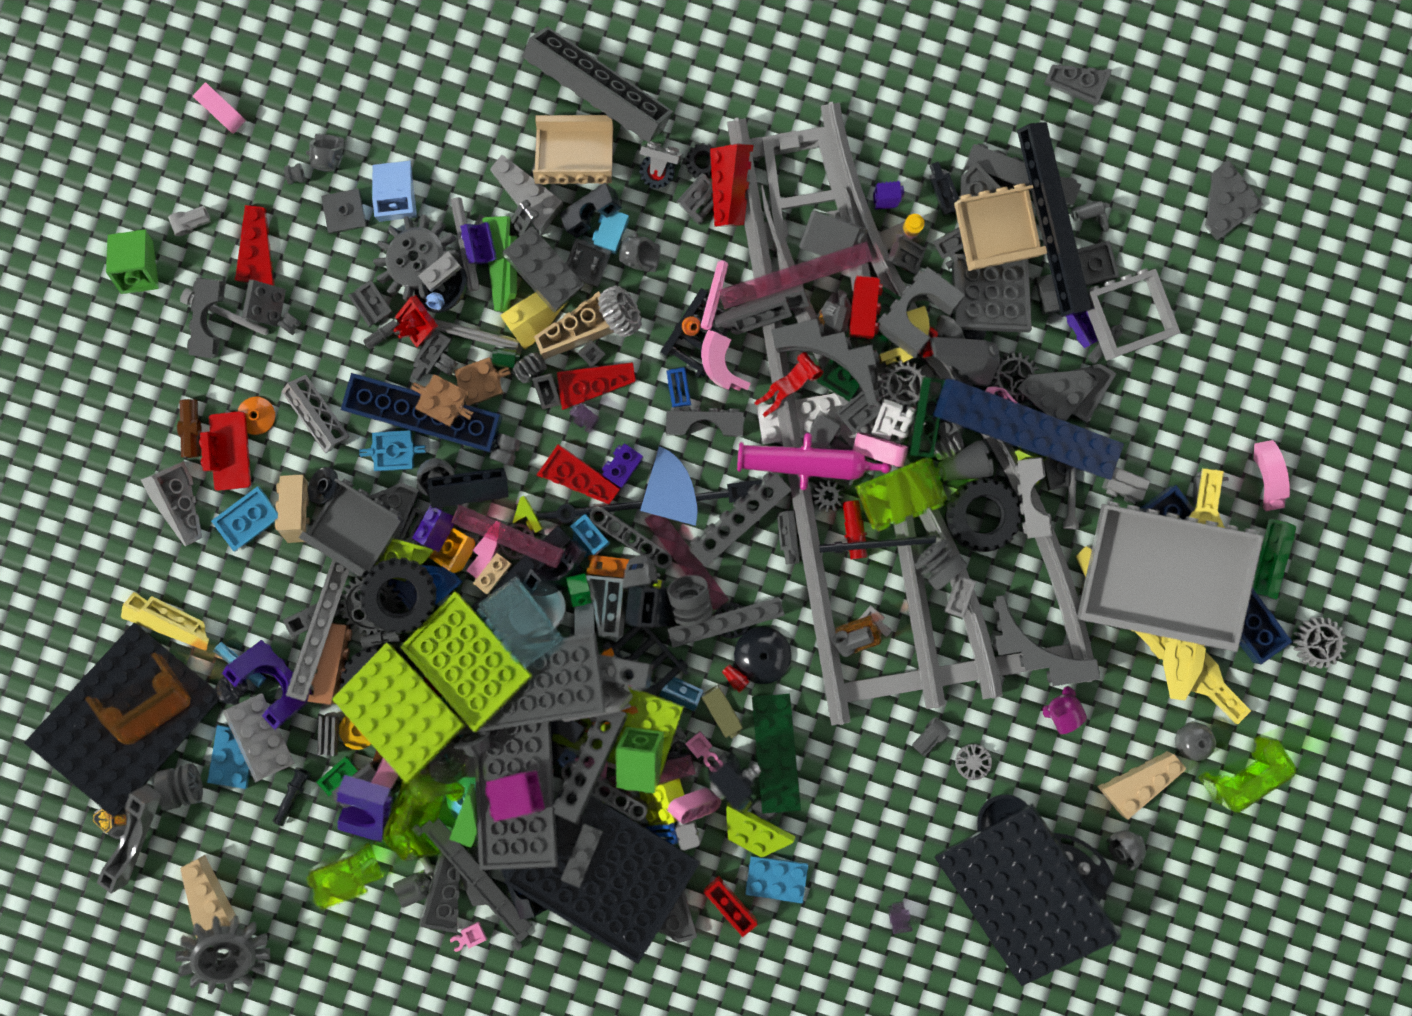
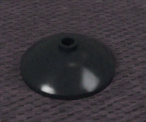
M460 263L459 265L462 268L456 272L455 276H451L443 283L445 290L442 292L436 288L433 291L443 296L445 304L441 309L435 310L430 308L426 304L427 301L421 298L419 289L414 290L415 295L423 303L427 311L433 313L445 312L460 302L466 292L468 283L466 271Z
M762 626L748 630L739 638L735 646L734 660L738 671L747 676V680L756 684H769L779 680L787 672L791 663L792 654L787 639L779 631L770 627ZM761 653L767 654L765 660L760 659Z
M1000 794L988 799L978 812L976 821L977 831L979 832L1002 818H1006L1023 809L1028 804L1021 798L1010 794Z

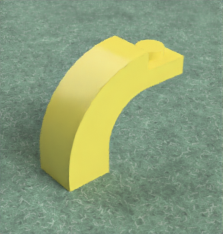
M925 306L908 311L907 317L909 321L928 336L929 318ZM900 347L881 353L878 356L880 364L886 363V365L897 362L896 358H899L903 364L913 359L911 355Z

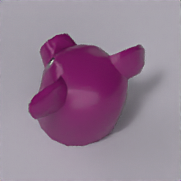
M1065 686L1062 695L1055 697L1049 705L1043 707L1044 717L1053 720L1059 734H1067L1076 730L1087 719L1082 704L1075 697V690L1070 686Z

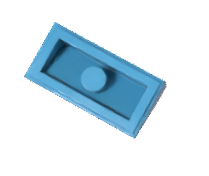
M674 677L663 687L660 696L695 711L704 690Z

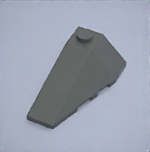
M939 337L930 339L935 358L948 367L953 366L958 369V374L968 376L970 382L974 385L985 388L989 387L1000 363L997 344L985 340Z

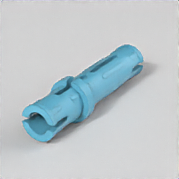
M222 642L213 650L214 653L223 658L228 664L239 657ZM256 673L247 679L256 687H260L265 682L266 677Z

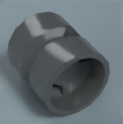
M499 433L495 442L497 447L493 448L490 458L513 467L516 460L515 452L519 451L522 441Z

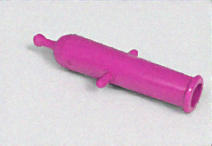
M810 433L804 435V444L801 448L744 445L743 442L739 443L738 472H741L742 469L796 474L801 477V490L807 489L808 478L811 476L855 480L862 477L866 471L875 470L889 473L892 469L891 464L885 462L878 464L866 461L864 455L858 451L811 447L812 435Z

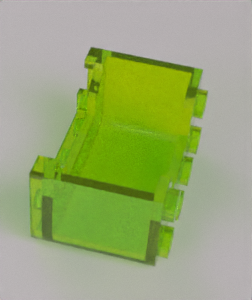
M931 457L923 458L855 486L872 530L876 529L877 532L888 528L892 522H895L896 525L906 521L905 517L913 515V518L924 514L923 510L931 507V510L938 509L945 505L944 501L948 499Z
M1262 734L1253 739L1256 743V748L1251 754L1256 761L1232 777L1220 774L1212 776L1206 771L1199 775L1198 778L1214 802L1231 811L1241 812L1293 778L1296 773L1295 764L1278 739Z
M446 771L420 774L410 783H405L403 780L383 832V839L386 845L404 862L439 855L441 851L424 832L418 837L411 829L416 824L421 827L429 819L432 823L435 822L445 798L447 797L452 802L459 801L463 797L466 788Z
M365 843L322 860L309 871L307 883L313 888L315 894L313 896L314 902L322 911L367 894L368 889L365 888V884L380 880L383 876L370 843Z

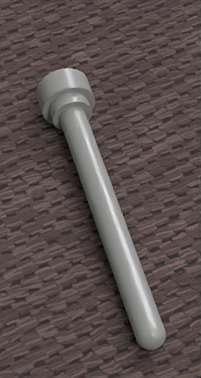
M186 288L181 295L180 302L186 305L192 304L195 293ZM212 305L209 309L213 313L263 335L269 333L268 328L242 318L219 306Z
M1070 466L1067 517L1063 521V529H1079V521L1075 517L1076 468Z

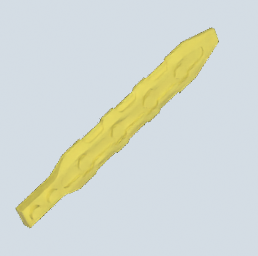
M1202 468L1197 505L1189 515V517L1197 518L1198 523L1205 524L1207 520L1217 522L1218 527L1225 528L1218 513L1223 471ZM1168 638V642L1165 645L1163 667L1170 699L1184 701L1187 699L1203 670L1205 645Z
M1087 546L1075 556L1085 578L1092 551ZM1135 631L1150 647V650L1159 659L1163 660L1168 638ZM1205 651L1203 670L1191 691L1208 696L1235 724H1239L1251 710L1227 687L1223 681L1219 665Z

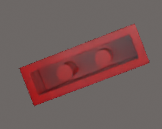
M856 276L849 337L873 339L874 334H878L879 323L876 322V315L880 314L881 303L877 302L878 295H882L883 284H879L880 278Z
M719 876L704 888V894L742 937L758 925L754 915Z

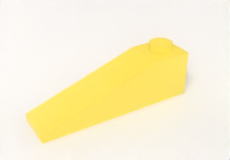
M535 292L500 316L525 350L536 342L534 336L553 323L555 317L567 303L554 313Z

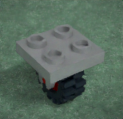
M650 141V143H646L641 147L640 154L647 157L641 163L639 172L641 173V179L644 180V184L649 185L650 188L659 189L665 187L673 180L675 175V165L673 163L678 164L682 159L683 153H680L678 148L671 146L662 148L660 143Z

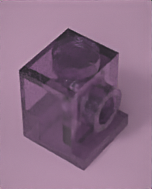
M581 403L579 406L575 405L569 412L575 418L573 422L581 428L585 426L584 430L588 434L600 420L596 414Z
M904 902L892 903V906H888L890 926L893 934L911 932L912 927L910 923H907L910 921L909 910H905Z

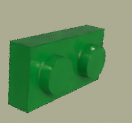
M345 756L316 783L328 796H331L332 791L340 786L344 775L352 777L359 769L348 756Z

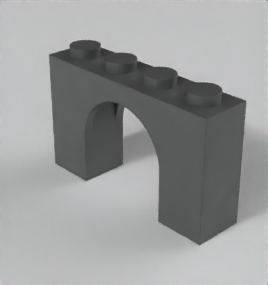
M928 267L924 272L920 271L915 276V283L912 286L908 285L902 292L904 296L900 300L896 299L890 307L892 310L889 314L884 313L878 321L880 323L878 331L913 358H916L923 350L930 337L909 321L906 312L907 307L916 301H928L951 316L965 296V294Z

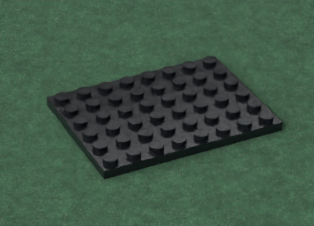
M133 623L26 739L24 744L109 815L116 818L126 807L130 794L142 788L220 700L216 696L215 689L139 625Z
M562 788L558 793L557 797L555 798L554 802L557 800L558 797L561 798L564 792ZM572 794L568 798V803L573 805L577 802L576 794ZM591 795L578 824L555 814L558 866L512 868L504 883L636 964H639L700 864V861ZM585 823L602 830V834L581 885L577 887L562 881L561 878Z
M1033 804L939 852L934 857L1021 986L1121 940V933Z

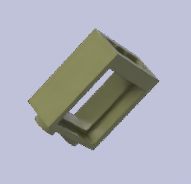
M719 684L702 693L705 704L725 738L728 736L733 738L740 734L742 724Z

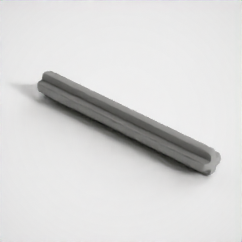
M455 197L451 199L463 266L468 278L467 287L469 291L479 290L476 267L475 264H468L465 256L464 241L461 237L460 226L467 224L462 198Z
M434 319L438 325L436 330L503 348L518 349L519 341Z

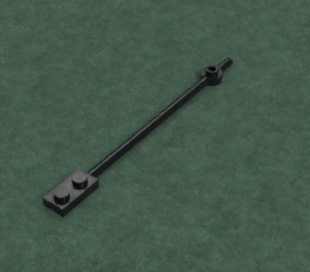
M763 480L727 484L728 490L695 494L696 501L729 497V503H734L740 497L744 498L749 494L747 491L755 484L758 486ZM764 488L762 494L765 496H767L766 488ZM643 500L576 509L570 504H563L557 511L537 513L538 521L559 519L563 523H571L576 516L590 515L591 510L595 507H602L609 512L639 509L642 506ZM565 510L570 511L569 517L564 516L563 513ZM596 511L594 514L603 513V512H601V511Z

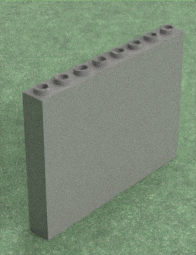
M1108 501V504H1102L1077 617L1084 621L1237 652L1263 536L1258 535V531L1246 528L1245 532L1238 531L1237 526L1226 524L1225 528L1218 527L1217 522L1206 520V523L1203 524L1198 523L1197 518L1186 516V520L1178 519L1179 515L1167 513L1166 516L1158 515L1159 511L1152 509L1142 512L1139 511L1140 507L1132 505L1122 508L1119 507L1120 503Z

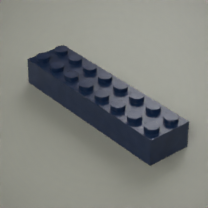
M351 373L340 410L482 451L492 452L503 418L500 414L464 405L465 409L474 412L473 416H471L472 418L469 420L459 415L454 420L452 426L449 427L415 408L420 400V393Z

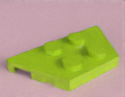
M393 538L378 564L390 558L396 557V559H401L403 557L410 561L415 560L419 565H422L434 550ZM393 578L403 582L407 581V579L404 578Z
M728 803L726 811L729 841L761 858L794 842L796 836L749 811L742 812L734 809Z

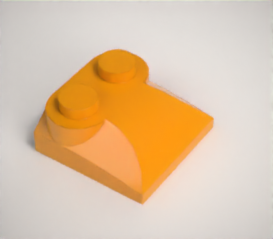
M453 527L439 552L434 550L428 558L450 572H460L465 567L475 548V540Z

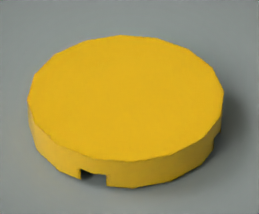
M345 716L339 725V736L345 746L354 750L369 747L371 743L351 720Z

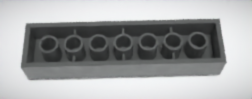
M548 26L529 38L522 55L529 64L538 67L547 76L553 77L562 86L575 92L578 97L584 98L593 107L606 113L609 118L615 119L622 124L625 129L631 130L640 139L648 143L665 129L673 113L671 109Z

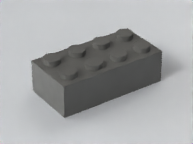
M533 226L503 251L505 259L554 313L583 289L584 284Z

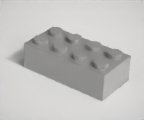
M262 693L223 711L255 782L295 764L279 728L274 730L262 717L268 708Z

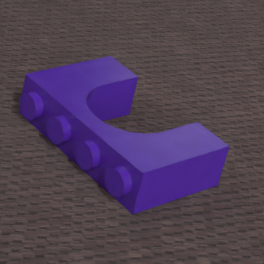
M260 640L229 663L222 672L234 687L256 673H266L278 680L282 688V696L268 707L262 715L274 730L309 703V695H313L311 689H309L306 701L286 696L294 672L286 666L284 660L279 658L273 652L271 646L263 640Z
M344 775L337 791V802L351 806L342 809L338 818V830L383 842L384 837L388 836L391 830L390 822L392 816L390 814L393 797L390 796V788Z

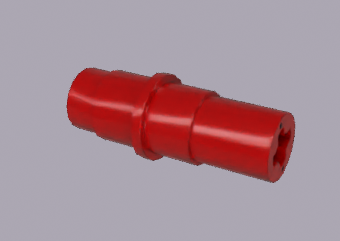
M859 500L843 502L846 532L844 538L847 539V543L866 541L867 532L864 529ZM867 549L848 550L851 560L868 557Z

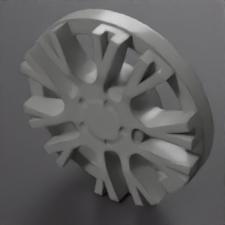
M968 744L958 751L955 765L958 772L964 778L979 780L984 778L990 771L992 760L989 752L983 746ZM971 747V750H972V753H973V754H970V753H969L968 748ZM976 747L981 749L977 755L975 754ZM963 751L968 755L966 758L960 756ZM986 753V756L980 758L982 754ZM988 759V765H983L982 761ZM959 761H965L966 764H959ZM967 766V771L963 773L960 768ZM981 766L986 769L984 772L979 769ZM979 770L981 775L975 777V771Z

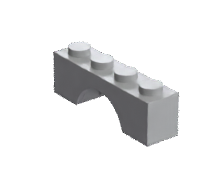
M1043 457L1018 460V464L1015 465L1016 476H1020L1021 483L1018 484V494L1022 495L1023 503H1020V510L1022 515L1025 514L1026 521L1023 522V532L1027 534L1028 538L1052 536L1051 514L1038 509L1032 497L1035 484L1046 476Z

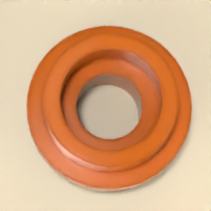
M691 316L683 320L682 329L686 335L694 336L699 332L701 324L698 318Z

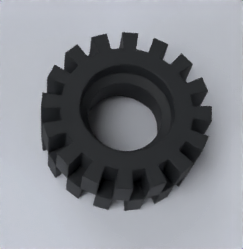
M696 144L687 153L686 167L693 178H698L701 173L705 174L707 178H712L711 163L705 169L699 168L696 165V159L700 155L708 156L711 161L710 149L712 147L710 144Z

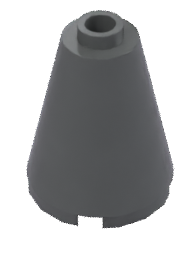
M982 440L975 441L954 455L939 462V467L936 468L939 478H942L944 481L980 479L992 476L993 463L992 459L988 460L986 453H989L987 446Z

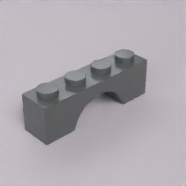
M196 278L193 284L195 297L191 304L193 317L189 323L191 336L187 342L189 355L206 358L218 357L220 338L209 329L207 314L212 305L224 300L226 281Z
M671 408V411H666V435L686 436L687 431L693 424L700 421H709L720 428L723 437H743V412H739V409H728V412H720L718 408H710L709 412H701V408H690V411H682V408Z

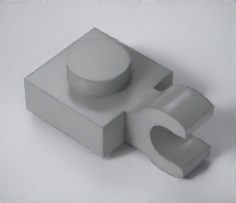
M871 605L858 619L865 627L869 626L872 632L877 628L886 637L892 632V629L882 622L885 617Z

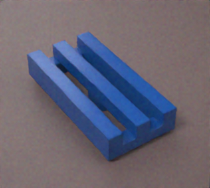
M685 367L666 370L672 408L691 406ZM679 372H682L687 402H683ZM673 373L675 374L679 403H675L671 374Z
M674 823L646 827L660 837L673 836V838H665L670 844L679 842ZM671 828V832L656 833V830Z

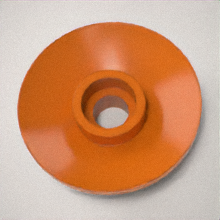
M250 397L244 400L238 408L237 412L242 411L246 413L247 433L263 434L270 430L275 422L276 415L273 405L262 397ZM256 412L257 417L253 419L251 414Z

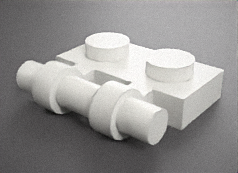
M884 399L871 434L890 440L893 434L897 436L896 440L902 443L909 434V426L915 419L914 414L916 410L909 407L907 412L903 413L901 412L903 405ZM897 420L903 422L900 427L895 426Z

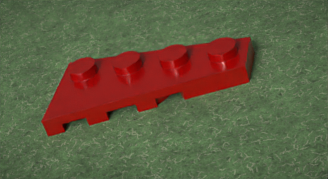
M245 205L235 281L249 283V280H256L275 286L270 257L271 249L268 240L267 214L264 207Z

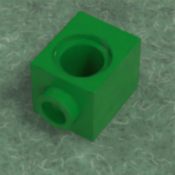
M585 574L566 578L573 607L592 603Z

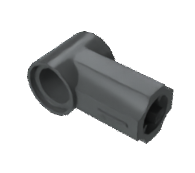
M869 626L850 633L839 631L832 638V643L840 654L845 657L852 655L856 648L874 642Z
M935 717L926 725L925 731L915 740L912 746L925 757L937 743H940L948 736L950 729Z

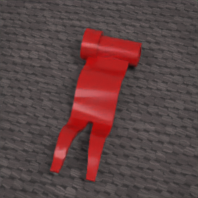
M803 352L797 357L799 363L788 375L775 381L770 386L769 391L754 402L757 406L771 399L779 390L774 404L762 414L764 418L777 410L783 399L797 392L808 379L815 381L822 376V369L815 365L807 352Z

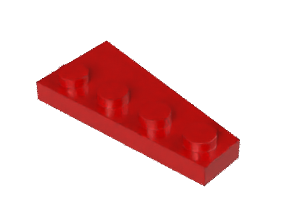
M633 362L557 372L562 410L636 381Z
M560 444L555 447L537 473L539 477L551 480L554 483L583 493L606 504H610L621 489Z

